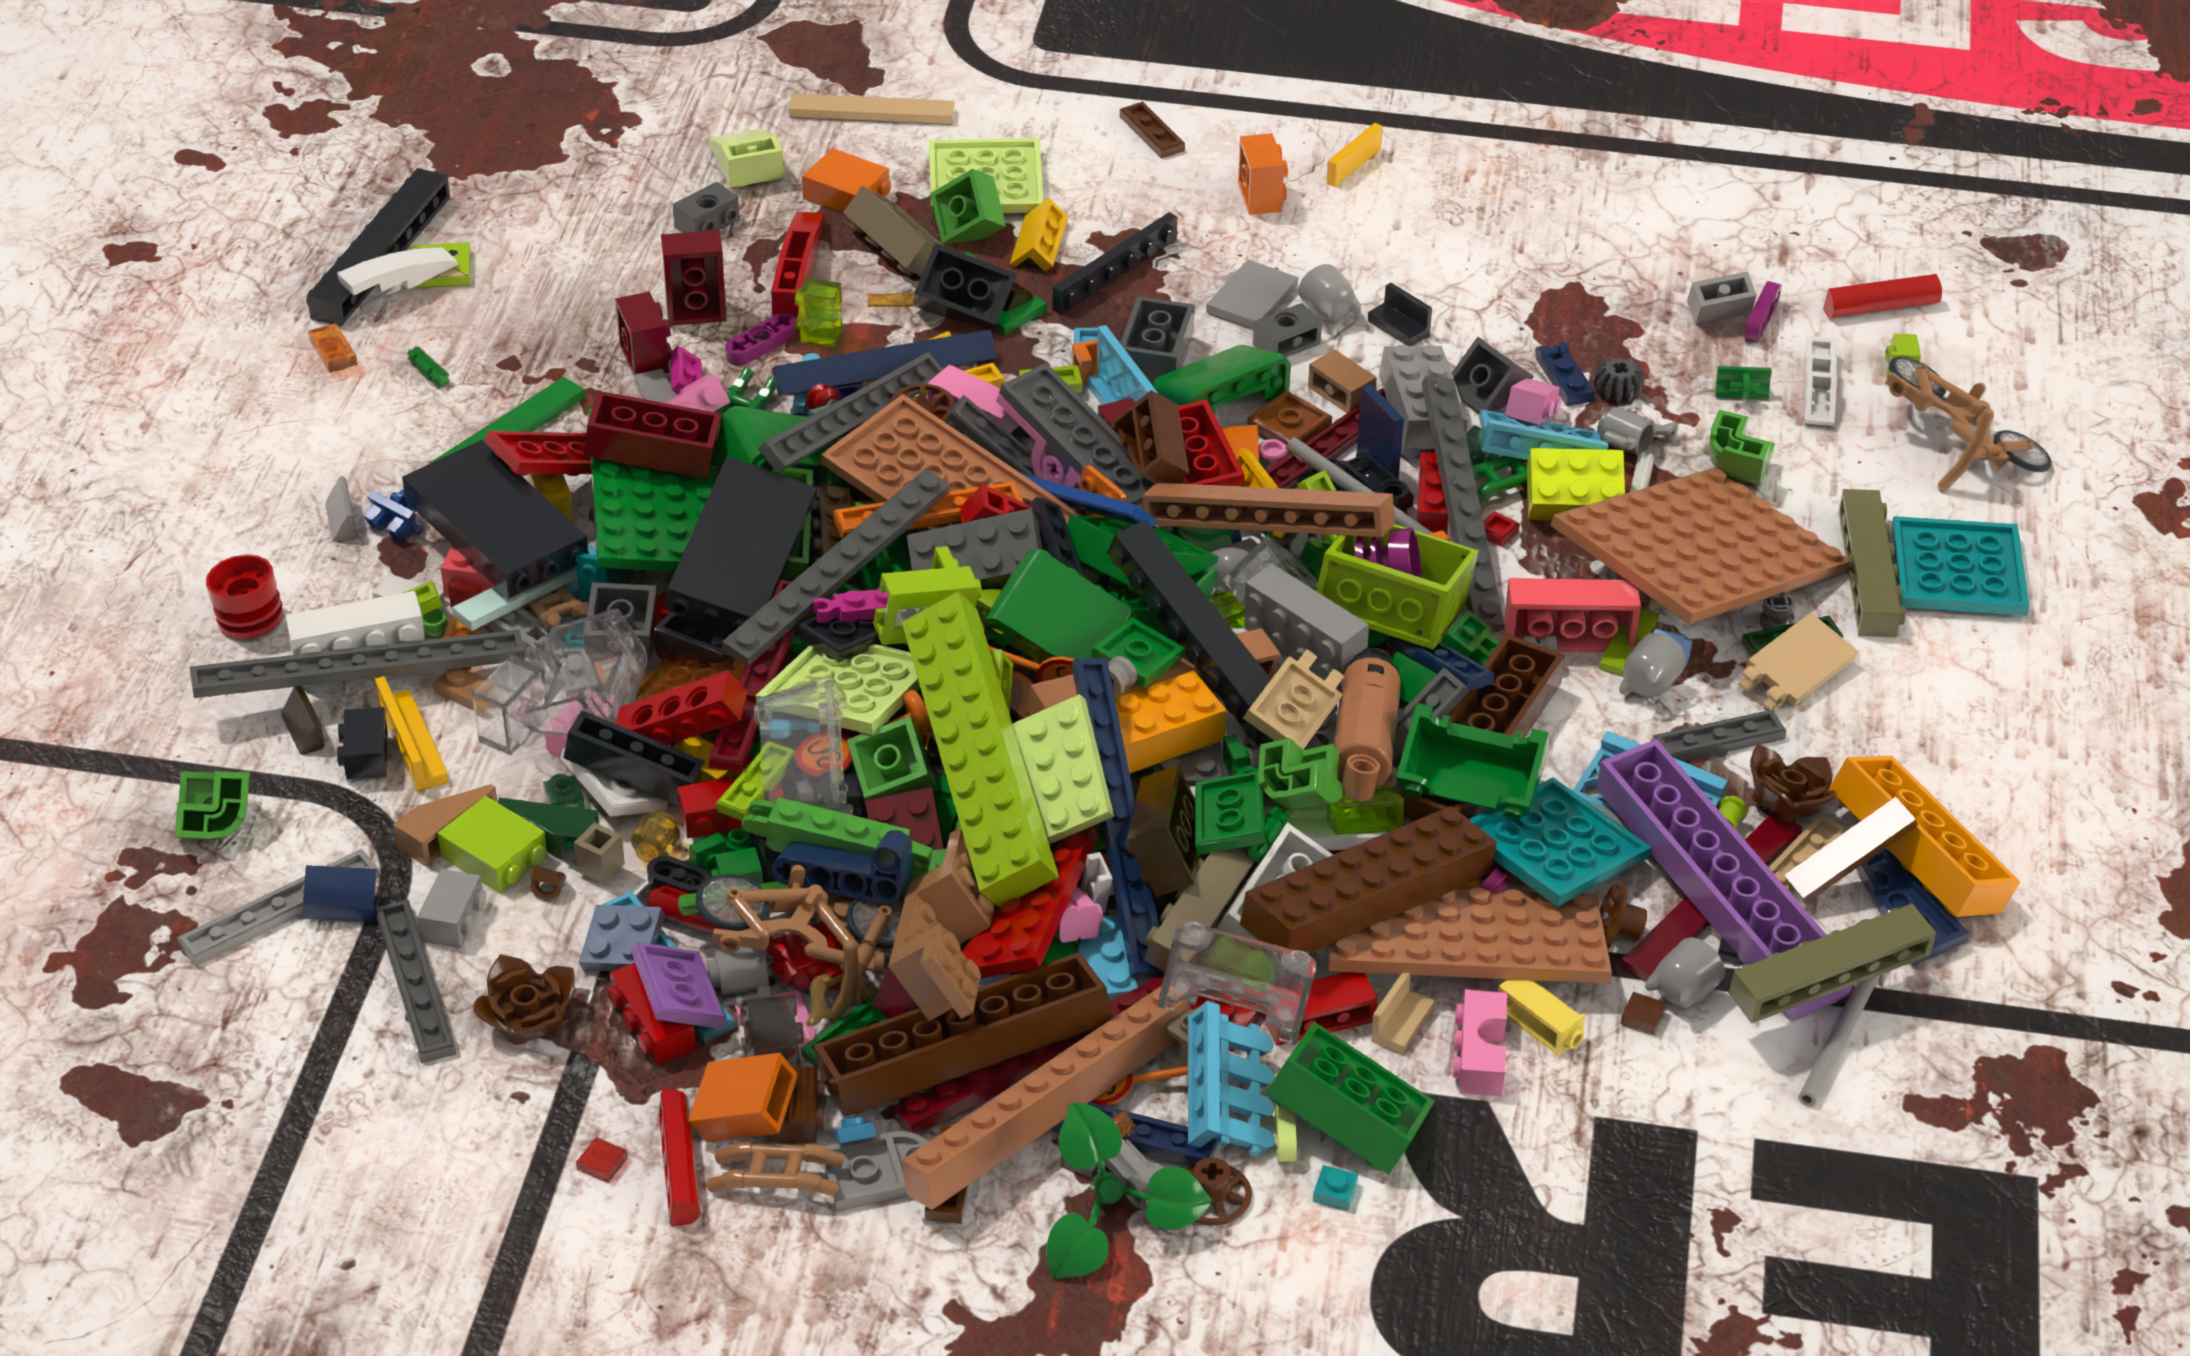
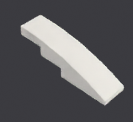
M442 247L421 248L391 253L367 260L340 271L337 275L339 282L353 295L373 286L380 292H384L400 283L408 289L413 288L457 266L458 262Z
M1807 336L1803 400L1804 423L1826 426H1834L1837 338Z

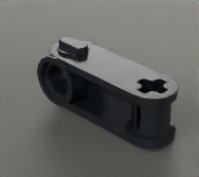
M1361 451L1356 454L1355 458L1349 461L1341 460L1344 465V471L1373 492L1393 494V505L1405 514L1413 506L1414 495L1411 493L1408 485L1367 452Z

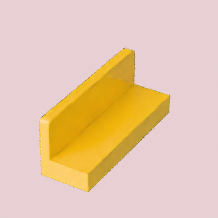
M1050 198L1025 215L1010 261L1013 267H1016L1029 257L1045 272L1053 267L1068 215Z

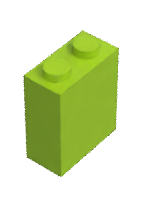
M486 795L437 833L440 855L443 859L466 873L480 875L481 882L499 894L511 884L516 883L523 874L533 866L541 863L547 856L545 831Z

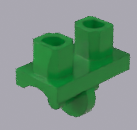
M1717 366L1715 397L1740 398L1741 400H1747L1748 398L1769 399L1772 370L1771 368Z

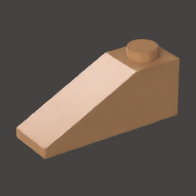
M490 784L417 806L393 824L397 849L426 867L440 856L437 833L485 795L497 802L496 787Z

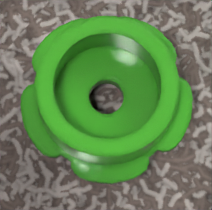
M435 609L422 615L424 634L430 638L440 637L450 628V622L447 621L446 614L440 609Z

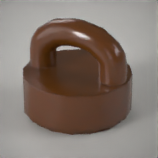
M539 866L533 867L530 878L532 879L530 887L532 893L542 900L557 898L561 893L562 887L565 885L566 873ZM540 882L554 885L553 890L550 892L541 890L539 888Z

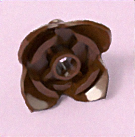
M1758 743L1755 746L1750 759V768L1755 787L1752 799L1756 803L1777 812V816L1781 820L1792 823L1797 820V817L1812 816L1822 805L1837 798L1838 794L1836 791H1828L1833 780V772L1828 757H1803L1786 766L1783 758L1774 750Z
M500 954L488 972V995L480 996L474 1001V1013L481 1020L495 1027L502 1035L508 1037L512 1044L522 1045L528 1040L543 1037L549 1032L559 1029L562 1025L563 1013L575 990L574 968L553 966L546 969L542 974H538L528 962L520 958Z

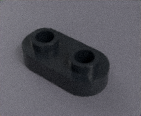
M671 856L655 857L647 865L648 882L655 888L669 886L693 894L697 893L699 887L711 878V874L705 868ZM710 886V887L706 890V892H707V891H711L712 886Z

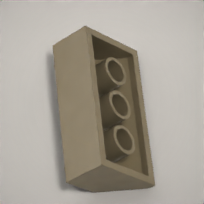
M863 185L843 212L852 220L849 224L852 228L861 234L865 232L867 234L865 239L877 248L881 246L883 248L881 253L893 262L897 260L899 262L897 267L909 276L913 273L922 276L935 243L943 245L897 204Z

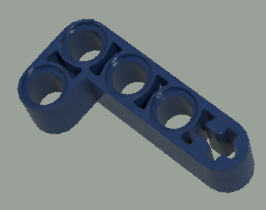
M891 830L883 836L872 855L803 842H790L773 863L772 874L777 881L788 886L791 868L795 865H801L805 868L802 888L819 885L823 891L829 894L881 904H893L901 897L912 878V841L904 832Z

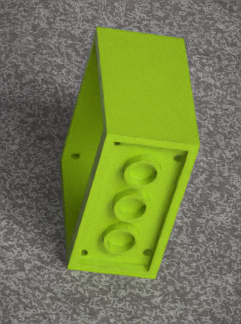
M1394 524L1382 536L1385 545L1388 544V537L1391 530L1405 529L1406 527ZM1414 530L1421 556L1422 578L1354 557L1356 536L1339 535L1324 554L1316 591L1369 624V629L1434 650L1466 606L1479 550Z

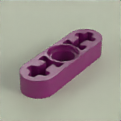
M1771 281L1766 282L1748 318L1744 339L1756 342L1761 340L1778 305L1782 284Z
M779 313L730 339L725 344L727 362L736 366L748 364L793 339L797 335L796 317L789 313ZM757 338H767V340H763V341H758V340H755V339H757Z

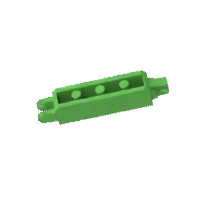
M777 797L775 803L753 799L748 808L751 814H746L741 823L747 832L766 837V844L773 851L782 852L790 842H803L872 855L883 836L891 830L902 831L910 838L909 829ZM911 840L912 870L927 872L932 860V848Z

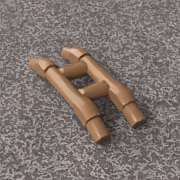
M565 586L551 591L552 594L523 605L548 629L556 627L560 623V617L572 613L576 618H583L587 616L588 603L578 601Z
M738 1142L731 1144L727 1148L716 1150L714 1154L715 1160L720 1165L732 1161L751 1160L748 1172H745V1170L724 1172L720 1176L709 1178L707 1180V1188L711 1193L725 1189H744L745 1187L792 1188L812 1193L818 1192L834 1197L838 1182L821 1178L820 1175L810 1172H800L802 1160L841 1168L845 1154L828 1150V1147L818 1144L775 1145ZM766 1159L787 1160L784 1173H763Z

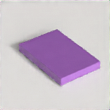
M635 942L631 953L655 1018L657 1020L721 1029L726 1019L700 952Z

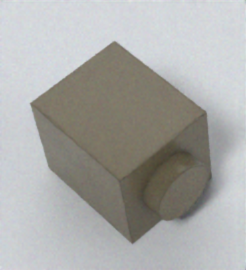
M594 822L574 842L577 872L602 884H605L625 864L622 835Z

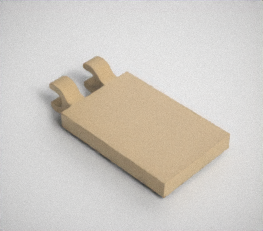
M1810 612L1748 659L1746 669L1741 674L1745 678L1738 685L1748 693L1763 681L1770 687L1766 692L1769 698L1762 703L1766 709L1776 711L1786 701L1795 707L1852 663L1859 651Z
M1306 649L1298 661L1289 656L1243 719L1272 740L1277 741L1291 738L1304 750L1343 696L1342 693L1336 690V687L1344 678V675L1336 669L1331 671L1325 681L1315 675L1309 668L1318 656Z

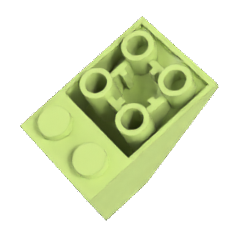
M761 128L708 138V142L730 188L744 187L749 184L771 182L784 178L783 150L775 134Z

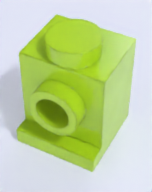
M1893 333L1890 345H1887L1885 350V362L1888 363L1887 378L1891 374L1889 362L1895 357H1907L1920 362L1921 353L1917 334ZM1904 363L1895 364V368L1904 378L1917 379L1916 367Z

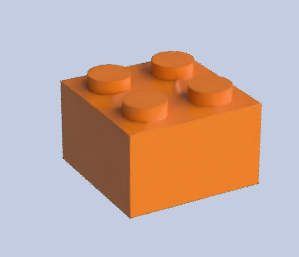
M1273 133L1240 136L1238 185L1248 214L1282 212V200L1287 198L1286 185L1283 181L1284 177H1288V165L1286 160H1282L1281 145L1276 144Z

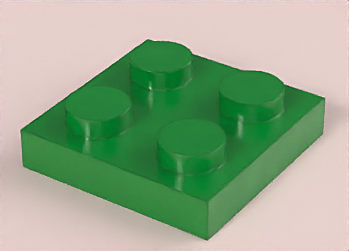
M1132 617L1093 646L1091 658H1107L1109 662L1116 656L1125 657L1134 665L1138 677L1135 684L1145 688L1183 658L1185 648Z

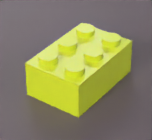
M1531 448L1527 462L1528 520H1552L1555 514L1625 494L1623 450Z

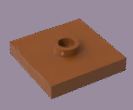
M1287 390L1247 417V425H1258L1259 433L1269 439L1279 440L1286 444V446L1293 437L1306 443L1332 424V416Z

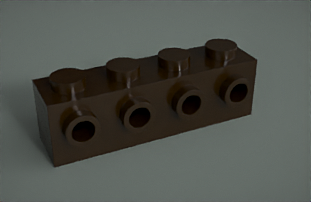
M818 486L817 498H814L811 508V516L813 517L811 536H815L812 544V556H816L814 563L842 540L834 522L833 513L834 510L851 507L850 488ZM854 575L845 583L852 586Z

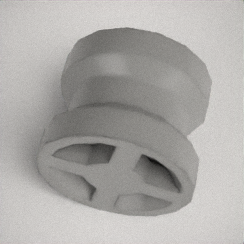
M1116 656L1108 662L1114 697H1118L1126 688H1130L1137 681V671L1134 665L1122 656Z

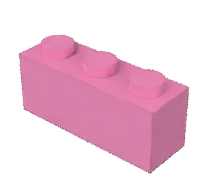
M950 364L928 382V384L937 385L947 390L952 395L955 404L959 398L965 395L1009 433L1019 426L996 402L998 394H1000V388ZM928 390V400L930 401L938 392ZM945 398L937 406L949 407V402Z

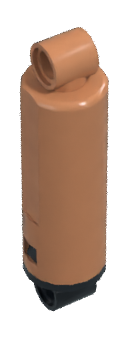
M1378 648L1362 650L1360 656L1349 662L1343 672L1344 678L1342 679L1340 692L1343 696L1339 700L1334 745L1340 750L1338 780L1344 785L1343 795L1351 800L1361 802L1372 799L1375 789H1378L1387 782L1393 765L1401 674L1397 666L1392 662L1390 654Z

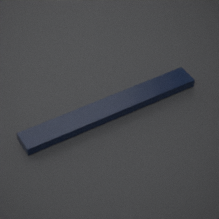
M984 330L774 366L771 370L778 397L780 398L808 393L815 385L820 383L826 384L830 388L876 381L927 352L931 354L942 369H945L949 364L958 367L992 361L998 357L991 330Z

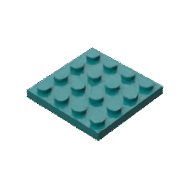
M1893 516L1891 529L1895 564L1898 566L1897 584L1901 585L1902 589L1900 606L1911 609L2027 616L2029 600L2018 524Z
M1554 777L1539 784L1529 815L1522 816L1521 819H1510L1503 816L1501 812L1490 809L1469 819L1498 842L1494 860L1557 907L1648 859L1652 849L1650 845Z

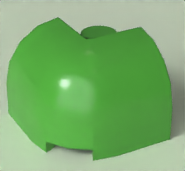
M1719 410L1711 427L1709 439L1710 461L1717 469L1724 471L1732 479L1761 486L1765 480L1766 469L1773 455L1775 443L1746 436L1748 416Z
M1291 738L1260 744L1259 785L1275 803L1290 810H1305L1336 803L1342 797L1344 785L1338 780L1340 750L1334 744L1302 750Z
M181 771L175 838L215 840L225 838L236 832L244 822L248 808L250 773Z

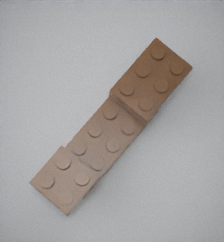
M961 827L950 833L943 865L908 884L888 965L929 1021L952 1008L961 1019L974 1012L981 975L974 961L971 959L967 960L960 951V944L991 927L995 904L979 891Z

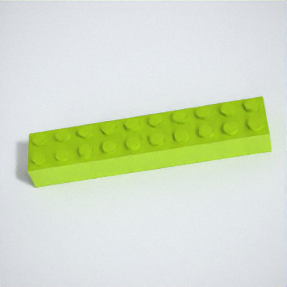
M958 591L902 621V625L979 891L1000 908L1007 900L1019 898L1058 878L1059 875L978 610Z

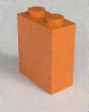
M834 148L802 175L803 199L840 213L844 212L862 185L883 197L887 196L891 189L889 168Z
M780 1052L708 1062L688 1122L706 1142L779 1134L798 1073Z

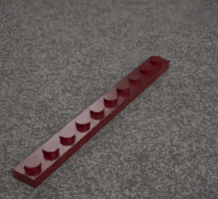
M1193 962L1181 980L1168 973L1151 979L1146 984L1109 1001L1111 1018L1113 1019L1162 985L1190 999L1213 988L1211 975ZM1095 1030L1074 1035L1062 1042L1043 1046L1028 1054L1018 1055L1001 1061L997 1065L987 1066L970 1072L961 1078L942 1082L938 1086L892 1108L894 1119L907 1132L919 1134L1007 1090L1011 1082H1019Z

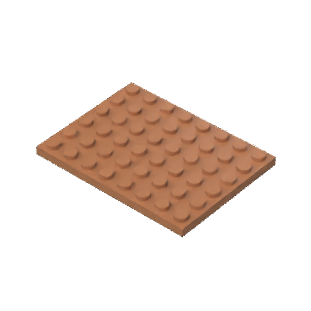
M1710 468L1558 513L1553 516L1551 522L1553 528L1688 624L1778 595L1783 591L1787 592L1847 572L1850 562L1848 558L1841 554L1839 549L1827 545L1818 539L1814 532L1805 530L1796 524L1792 517L1780 513L1772 507L1771 503L1758 498L1749 492L1746 486L1736 483L1727 477L1724 471L1717 468Z

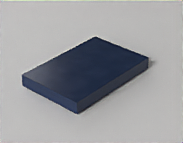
M1371 384L1364 386L1361 389L1357 453L1361 451L1367 452L1399 478L1404 418Z

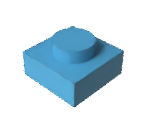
M862 1115L841 1119L842 1126L833 1127L835 1142L837 1143L876 1137L874 1123L863 1121Z

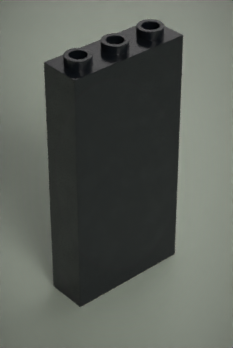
M483 440L402 476L405 501L508 599L578 565L575 561L577 553L589 554L587 535L524 477L513 473L510 467L501 458L497 457Z
M727 456L669 584L663 609L733 633L772 599L777 583L784 575L810 513L817 487Z

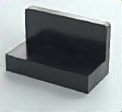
M1390 282L1385 286L1384 303L1368 312L1367 321L1403 344L1414 346L1430 336L1432 307Z

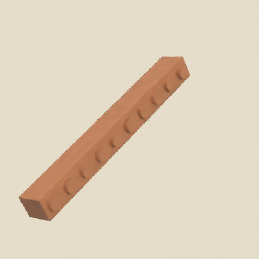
M1165 985L1160 986L902 1159L906 1194L933 1210L1063 1121L1070 1103L1088 1104L1177 1043L1178 1040L1167 1034L1166 1026L1183 1011L1190 1008L1189 998Z

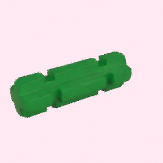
M415 346L413 349L408 350V360L437 387H442L444 384L449 383V373L422 348Z
M1280 807L1272 808L1268 814L1269 817L1265 819L1266 843L1248 846L1246 851L1248 858H1253L1255 862L1262 861L1267 853L1266 851L1270 849L1280 830L1287 823L1289 817L1287 810H1282Z

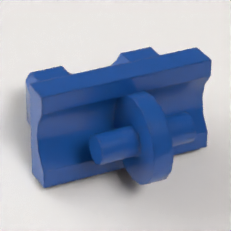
M404 489L399 493L393 492L390 495V499L374 490L367 496L372 505L363 517L371 527L379 530L388 519L391 520L385 529L390 536L400 542L410 532L420 535L424 530L423 525L416 522V510L405 501Z

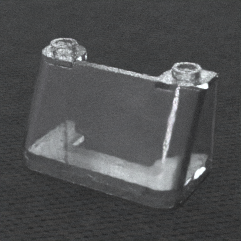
M618 608L551 627L545 644V652L547 657L557 667L544 704L542 705L537 699L525 701L519 717L524 726L532 732L563 736L568 735V731L581 710L616 723L619 707L635 702L647 666L646 650Z
M834 677L819 678L760 697L759 704L754 705L755 722L757 725H760L764 800L775 803L777 797L853 815L852 805H844L846 804L845 792H848V785L844 781L840 720H843L841 709H846L845 692Z
M1198 922L1183 923L1177 927L1172 940L1157 1007L1175 1011L1177 1003L1182 1000L1189 999L1188 1004L1195 1006L1198 995L1267 1014L1264 1025L1271 1027L1272 1023H1274L1280 1030L1279 1041L1296 1045L1317 968L1316 962L1304 951L1292 950L1207 927Z

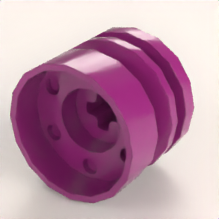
M1414 529L1391 530L1387 545H1385L1383 537H1371L1370 540L1369 536H1356L1354 557L1422 578L1420 549Z

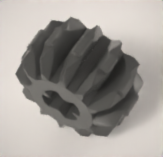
M1621 356L1618 359L1608 357L1607 361L1599 362L1596 373H1594L1593 382L1595 383L1594 388L1597 389V395L1605 396L1606 401L1616 400L1619 403L1621 400L1630 403L1632 398H1639L1644 386L1645 377L1644 371L1641 370V364L1633 363L1632 358L1625 360Z

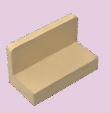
M1401 973L1374 1012L1371 1042L1402 1055L1406 1052L1435 1007V1000L1410 990V973Z

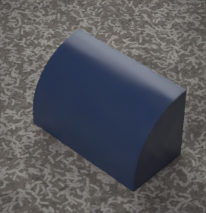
M306 865L303 919L373 922L376 869Z

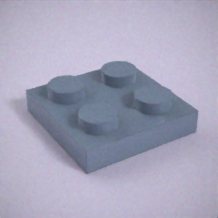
M596 905L579 959L582 970L614 971L635 963L631 953L635 942L657 944L665 917L662 908Z

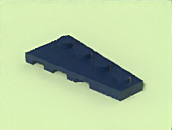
M1883 849L1856 868L1882 915L1893 908L1899 909L1913 904L1935 930L1936 936L1930 956L1912 962V966L1968 941L1970 932L1953 915L1948 913L1944 906L1931 893L1926 891L1909 871L1902 867L1901 862L1890 851Z

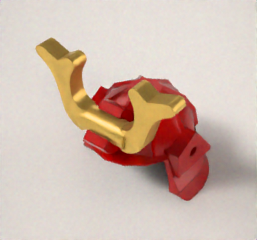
M823 921L810 925L826 937L828 947L843 951L841 943ZM787 933L769 942L766 951L776 960L770 963V967L786 985L792 983L798 988L810 990L812 1008L806 1025L808 1027L816 1026L821 1019H831L833 1016L825 1004L824 992L825 990L831 991L840 986L845 966L807 956L805 954V947L809 942L799 935ZM862 976L855 987V1002L857 1004L864 1003L868 996H873L878 991L877 988L868 985Z

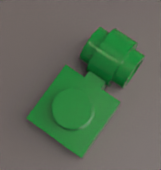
M732 829L725 838L717 833L690 844L689 863L705 868L710 872V869L716 868L715 854L752 848L751 837L744 829Z

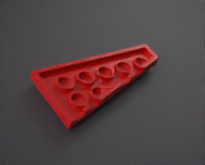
M1093 826L1054 842L1050 849L1059 877L1019 898H1012L1003 903L993 914L991 927L975 935L961 951L967 960L971 959L977 965L981 975L980 979L1040 968L1085 868L1087 855L1091 854L1097 841L1098 835Z

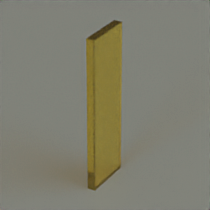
M914 293L868 294V307L913 306Z

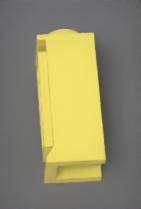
M1507 979L1498 986L1499 992L1507 993V1018L1557 1056L1569 1048H1576L1583 1040L1586 1015L1581 1014L1579 1016L1577 1012L1535 981Z

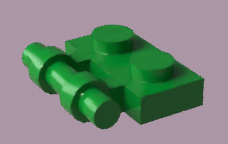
M1467 610L1445 634L1441 642L1464 656L1471 657L1476 663L1483 666L1501 640H1497L1490 635L1493 630L1492 627Z

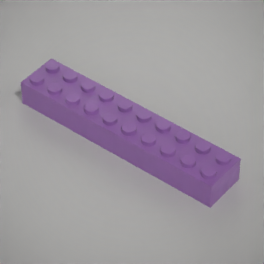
M1657 739L1601 761L1596 789L1631 831L1652 847L1651 854L1717 933L1734 949L1744 964H1753L1766 959L1773 953H1782L1797 947L1805 941L1811 942L1827 935ZM1853 985L1784 1012L1792 1021L1798 1020L1850 997Z

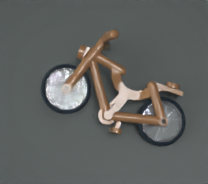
M1895 357L1889 362L1891 374L1885 384L1889 386L1890 393L1895 397L1904 396L1914 403L1916 410L1919 412L1934 406L1948 413L1955 420L1950 425L1951 431L1968 444L1960 460L1938 482L1939 490H1948L1967 471L1974 459L1991 460L1993 462L1992 467L1998 471L2007 462H2013L2017 466L2033 472H2046L2051 468L2052 460L2049 454L2038 443L2023 434L2010 430H2001L1994 435L1993 441L1990 426L1995 413L1990 408L1991 406L1988 402L1980 400L1986 391L1984 383L1979 382L1975 384L1971 391L1967 393L1941 378L1934 370L1917 360L1907 357ZM1946 390L1950 392L1947 398L1943 396ZM1972 425L1977 426L1975 434L1970 431Z
M795 865L791 868L788 887L785 889H763L755 881L735 874L718 875L705 881L697 890L695 897L696 907L705 920L721 928H714L712 943L719 944L722 951L734 953L740 947L756 948L759 951H764L767 949L772 935L793 933L809 942L805 947V954L807 956L845 966L840 993L830 1010L833 1016L828 1021L832 1024L843 1018L853 999L855 987L861 975L866 970L872 971L875 974H882L884 953L875 951L877 947L893 948L904 904V899L899 898L893 904H881L855 899L847 909L846 920L850 931L856 938L862 941L859 945L827 905L828 896L822 887L811 885L808 888H802L805 868L801 865ZM794 912L790 919L780 918L764 921L768 913ZM814 914L820 917L841 943L843 951L828 947L826 937L808 925Z

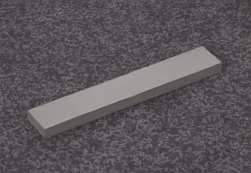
M362 849L327 865L332 867L376 869V878L380 877L378 867ZM305 876L177 937L179 947L194 966H197L302 915Z

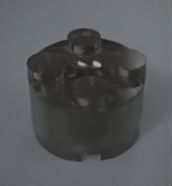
M795 995L751 998L742 1001L740 1026H744L745 1038H741L743 1057L780 1052L791 1066H800V1051L797 1044H803L804 1031L802 1022H795V1016L797 1015Z

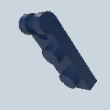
M1565 341L1555 343L1553 347H1547L1546 345L1536 347L1535 356L1537 362L1552 385L1560 387L1559 396H1562L1566 406L1594 401L1595 391L1569 353V348Z

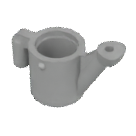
M1613 407L1609 412L1606 411L1602 414L1598 422L1597 432L1600 434L1601 441L1607 442L1608 446L1638 457L1641 452L1646 453L1654 435H1662L1668 440L1673 441L1679 424H1655L1653 420L1648 419L1646 416L1643 417L1622 408Z
M768 913L764 921L771 920L770 913ZM740 947L734 953H726L721 949L714 950L715 959L707 961L708 974L713 988L719 987L722 996L752 990L758 991L757 994L737 997L735 1004L738 1008L763 1005L771 999L764 951L748 947Z

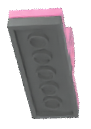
M1047 363L1001 385L1000 394H998L996 402L1036 441L1032 450L1031 462L1037 478L1079 489L1082 469L1085 466L1091 465L1125 493L1126 502L1135 504L1143 509L1142 495L1155 483L1140 475L1128 455L1130 452L1127 447L1119 441L1120 436Z

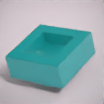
M1323 1165L1313 1192V1202L1348 1211L1358 1184L1359 1174Z

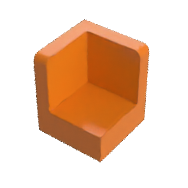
M1097 339L1072 344V365H1078L1083 385L1087 384V377L1097 374Z

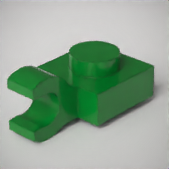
M1237 735L1224 736L1223 762L1230 776L1258 771V768L1249 766L1251 764L1249 750L1247 746L1241 745Z

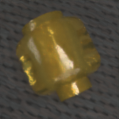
M657 811L645 814L642 817L630 840L637 857L649 863L658 856H671L681 838V833L675 818L668 813Z

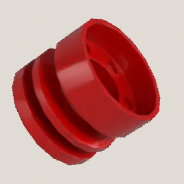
M249 554L232 556L216 564L206 576V587L210 601L213 604L216 622L223 634L236 639L257 638L271 632L280 624L284 617V607L280 600V592L277 590L273 567L267 559Z

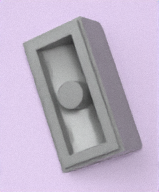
M340 476L325 504L333 542L355 539V536H357L347 480L344 476Z

